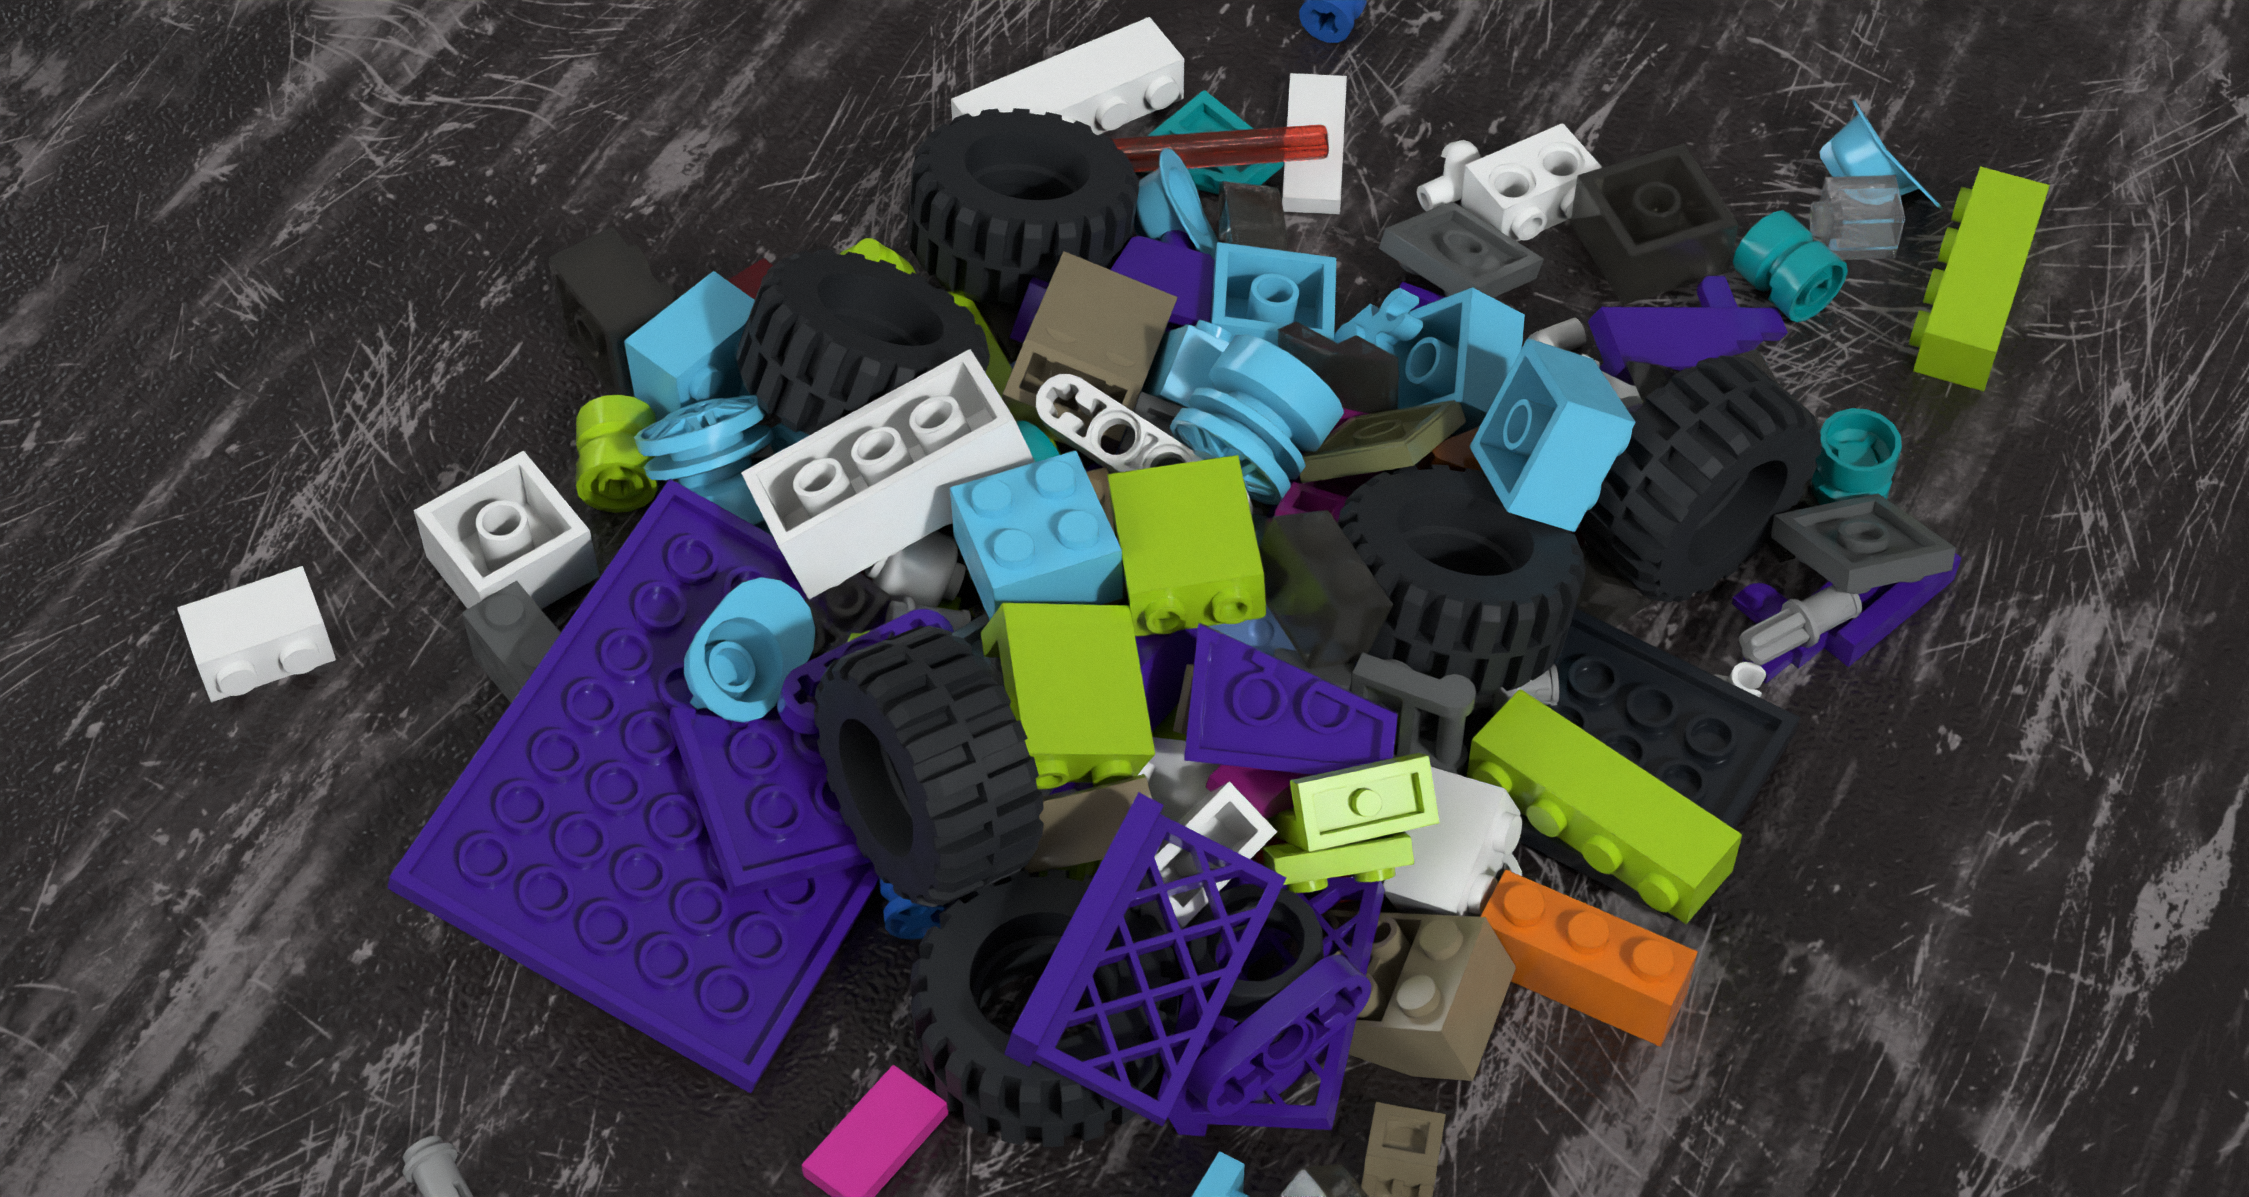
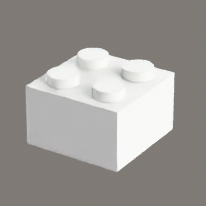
M524 451L413 510L426 557L467 609L515 581H518L540 609H543L600 576L590 530Z

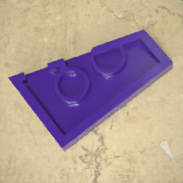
M1198 623L1184 755L1185 761L1317 775L1393 758L1397 712L1205 624Z

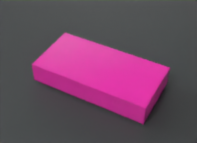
M892 1065L801 1165L803 1176L831 1197H875L948 1115L947 1103L898 1067Z

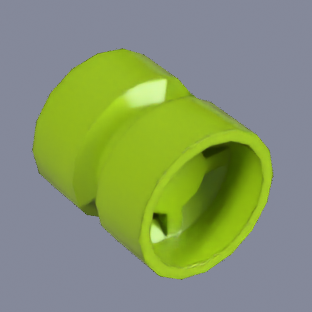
M607 395L590 400L580 408L576 418V446L579 455L576 463V489L578 496L585 504L601 511L613 513L630 512L644 507L654 499L658 490V480L648 478L644 467L656 456L641 455L634 440L639 431L657 422L655 412L647 403L635 397Z

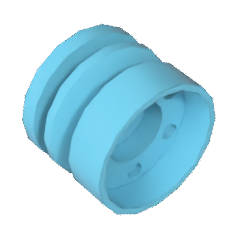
M1248 334L1235 335L1208 374L1215 389L1209 387L1196 388L1188 401L1190 408H1182L1172 421L1170 429L1177 441L1193 450L1194 454L1203 460L1238 455L1249 498L1264 504L1278 505L1291 487L1289 479H1297L1306 466L1299 450L1316 452L1342 417L1344 411L1340 400L1331 388L1308 366L1294 356L1266 340Z
M756 395L738 396L728 399H711L683 407L639 431L634 437L638 452L641 455L656 456L644 467L647 477L651 480L678 479L677 483L752 525L765 520L741 474L746 469L769 458H751V455L770 444L774 438L772 429L769 426L754 425L766 415V411L758 404Z

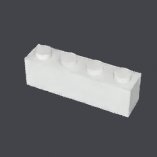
M1148 17L952 98V121L955 117L967 113L972 117L978 116L982 110L998 108L999 112H1012L1013 108L1030 109V113L1045 115L1046 112L1062 115V120L1074 123L1076 120L1091 126L1093 133L1099 135L1106 131L1117 129L1125 123L1156 110L1167 108L1171 104L1184 99V58L1153 20Z

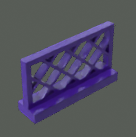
M1138 792L1012 1030L1004 1055L1028 1067L1035 1061L1163 1127L1278 897L1286 877L1161 814L1163 804ZM1163 840L1190 852L1198 874L1164 884L1155 860ZM1208 862L1219 868L1210 870ZM1147 873L1151 888L1137 891ZM1239 877L1265 890L1256 908L1228 916L1216 883ZM1203 887L1215 920L1180 929L1169 896ZM1157 900L1168 933L1133 943L1124 919L1127 909ZM1247 925L1238 943L1233 928ZM1116 932L1121 947L1106 951ZM1220 932L1230 958L1226 968L1197 976L1185 942ZM1173 946L1185 980L1150 990L1138 956ZM1126 959L1137 994L1102 1004L1093 980L1096 969ZM1217 984L1207 1003L1202 988ZM1085 992L1090 1007L1075 1011ZM1190 992L1200 1019L1196 1028L1167 1037L1154 1002ZM1142 1006L1154 1041L1118 1051L1106 1016ZM1095 1020L1107 1055L1081 1062L1056 1049V1046L1066 1028ZM1187 1045L1178 1064H1176L1171 1049ZM1156 1053L1160 1054L1169 1082L1159 1101L1131 1087L1123 1063ZM1111 1067L1115 1078L1099 1070Z
M1239 877L1232 878L1219 893L1251 883ZM1354 877L1327 878L1328 887L1322 890L1295 893L1313 909L1321 926L1322 933L1326 936L1323 939L1324 958L1334 955L1339 951L1366 977L1385 892L1382 882H1357L1354 880ZM1341 900L1361 901L1359 914L1335 931L1321 916ZM1263 926L1260 931L1261 936L1256 939L1237 978L1249 981L1247 979L1249 966L1271 950L1277 953L1286 966L1268 979L1286 972L1298 960V958L1294 959L1282 945L1291 936L1278 929H1269ZM1245 929L1234 932L1238 943ZM1223 941L1216 949V962L1220 969L1226 968L1230 960ZM1352 942L1351 949L1347 945ZM1190 992L1184 993L1174 1035L1195 1029L1200 1020ZM1219 1014L1197 1059L1230 1033L1239 1022ZM1357 1016L1244 1108L1230 1116H1213L1190 1092L1186 1079L1168 1115L1178 1135L1205 1136L1208 1124L1332 1130ZM1288 1027L1281 1031L1272 1043L1277 1041L1286 1032ZM1187 1045L1171 1049L1176 1064H1178ZM1325 1061L1324 1069H1322L1320 1064ZM1165 1070L1157 1097L1158 1101L1169 1082ZM1311 1071L1320 1081L1316 1105L1286 1104L1278 1094Z

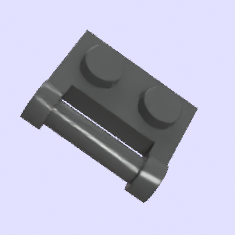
M1362 652L1352 673L1351 692L1398 713L1393 758L1423 753L1429 755L1431 767L1462 776L1466 771L1468 758L1467 748L1463 744L1466 716L1474 708L1476 695L1475 686L1470 679L1463 675L1452 674L1439 680L1414 671L1408 665L1398 660H1383ZM1422 710L1439 715L1437 737L1433 742L1419 737Z

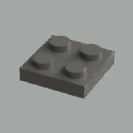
M1449 202L1385 228L1379 246L1380 250L1396 259L1402 269L1411 274L1423 276L1443 289L1447 297L1473 287L1494 298L1537 279L1544 260L1541 256L1454 202Z
M1878 493L1775 514L1773 517L1771 538L1794 554L1797 560L1807 564L1829 580L1836 589L1845 593L1863 594L1870 591L1871 588L1897 582H1917L1922 580L1924 576L1952 571L1956 547Z

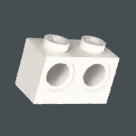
M1562 123L1466 164L1461 206L1517 242L1529 240L1545 229L1568 219L1579 218L1596 207L1602 166Z

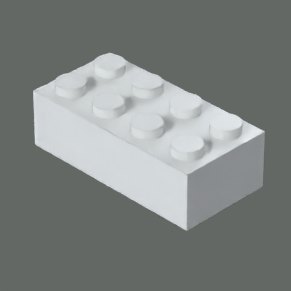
M969 349L746 469L741 474L778 547L808 599H811L829 588L840 585L849 577L886 557L899 553L908 545L943 526L952 524L950 487L1034 463L1035 460L1014 417L975 355Z

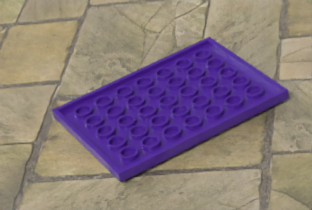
M669 479L389 876L388 889L751 1094L879 883V876L875 872V865L871 862L730 897L668 720L671 707L695 708L690 704L693 694L690 692L684 677V658L695 634L724 597L739 584L761 577L781 580L797 590L810 607L815 625L814 649L807 662L847 643L851 633L862 634L885 624L890 601L849 578L840 585L829 588L808 599L772 535ZM803 689L800 691L797 699L800 705L811 702L817 707L819 703L815 696L810 697ZM777 703L760 719L782 720L778 713ZM695 708L696 715L719 716L708 708Z

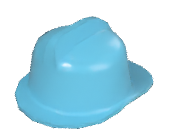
M1855 99L1852 100L1858 114L1835 134L1830 141L1823 145L1820 150V158L1837 186L1848 197L1866 204H1880L1920 189L1942 210L1943 207L1885 148Z
M1164 148L1160 153V167L1139 181L1134 219L1135 231L1138 236L1158 241L1161 240L1162 235L1167 231H1183L1189 235L1195 244V251L1199 250V252L1209 254L1214 259L1217 242L1219 241L1204 214L1192 177L1181 158L1172 149Z
M761 577L742 582L724 597L695 634L684 658V677L690 692L693 694L690 701L691 705L697 709L708 708L726 720L742 723L762 718L776 705L786 676L793 669L807 663L814 649L815 625L811 610L797 590L781 580Z

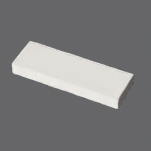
M1290 73L1282 198L1283 212L1340 214L1347 76Z

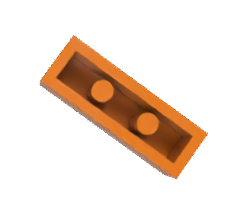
M1505 870L1480 917H1486L1516 966L1511 982L1662 1047L1687 995L1698 951Z

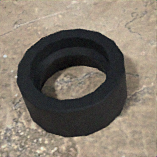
M1243 884L1219 894L1226 913L1230 916L1256 908L1265 890L1253 884ZM1281 888L1263 926L1286 932L1296 941L1298 945L1297 962L1282 975L1265 981H1243L1237 978L1219 1013L1220 1015L1242 1023L1324 958L1322 929L1313 909L1292 891ZM1209 902L1200 910L1192 926L1215 920ZM1247 925L1233 928V932L1245 929ZM1220 932L1190 941L1189 953L1197 976L1220 969L1216 962V949L1223 941ZM1217 984L1202 988L1207 1003Z

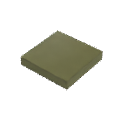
M1452 400L1351 417L1331 432L1316 452H1306L1302 455L1306 466L1300 473L1301 482L1306 483L1414 466L1466 423L1461 403Z

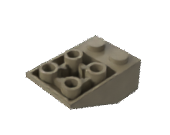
M1063 251L1002 394V400L1015 421H1027L1038 427L1048 438L1070 446L1053 435L1044 426L1036 409V395L1041 385L1049 378L1059 374L1077 376L1133 411L1178 297ZM1075 393L1069 400L1057 397L1053 401V405L1058 412V419L1063 413L1069 412L1081 419L1088 430L1092 418L1081 411L1075 400ZM1098 409L1097 415L1104 409ZM1116 424L1109 427L1103 433L1101 448L1106 453L1116 454L1127 425ZM1087 431L1081 437H1086Z
M1327 910L1321 916L1335 931L1358 915L1359 911ZM1380 912L1366 977L1371 983V994L1366 1006L1357 1015L1349 1055L1413 1077L1473 1081L1516 969L1515 964L1486 917ZM1295 940L1289 950L1294 959L1298 958V945ZM1350 942L1349 944H1347L1350 949H1351L1352 942Z

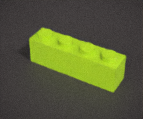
M1980 166L1973 189L1961 186L1951 217V221L1961 224L1959 230L1947 227L1937 261L1947 264L1946 269L1943 271L1933 268L1923 303L1933 305L1931 313L1919 310L1909 340V345L1920 348L1913 372L1985 391L2050 185Z
M1519 689L1472 739L1467 771L1468 778L1505 788L1519 811L1528 817L1530 823L1539 832L1549 837L1557 836L1581 852L1585 860L1594 869L1604 874H1612L1636 890L1641 898L1655 910L1668 912L1687 924L1733 871L1742 838L1741 833L1522 689Z

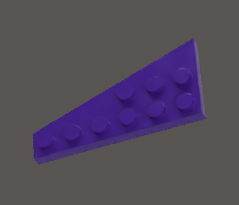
M671 707L668 720L731 898L872 862L870 858L863 856L857 846V838L851 827L846 826L839 811L841 806L837 796L830 789L826 777L828 773L825 759L820 756L817 743L820 733L802 734L789 728L782 720L756 719L742 723L726 720L721 716L696 715L695 708Z

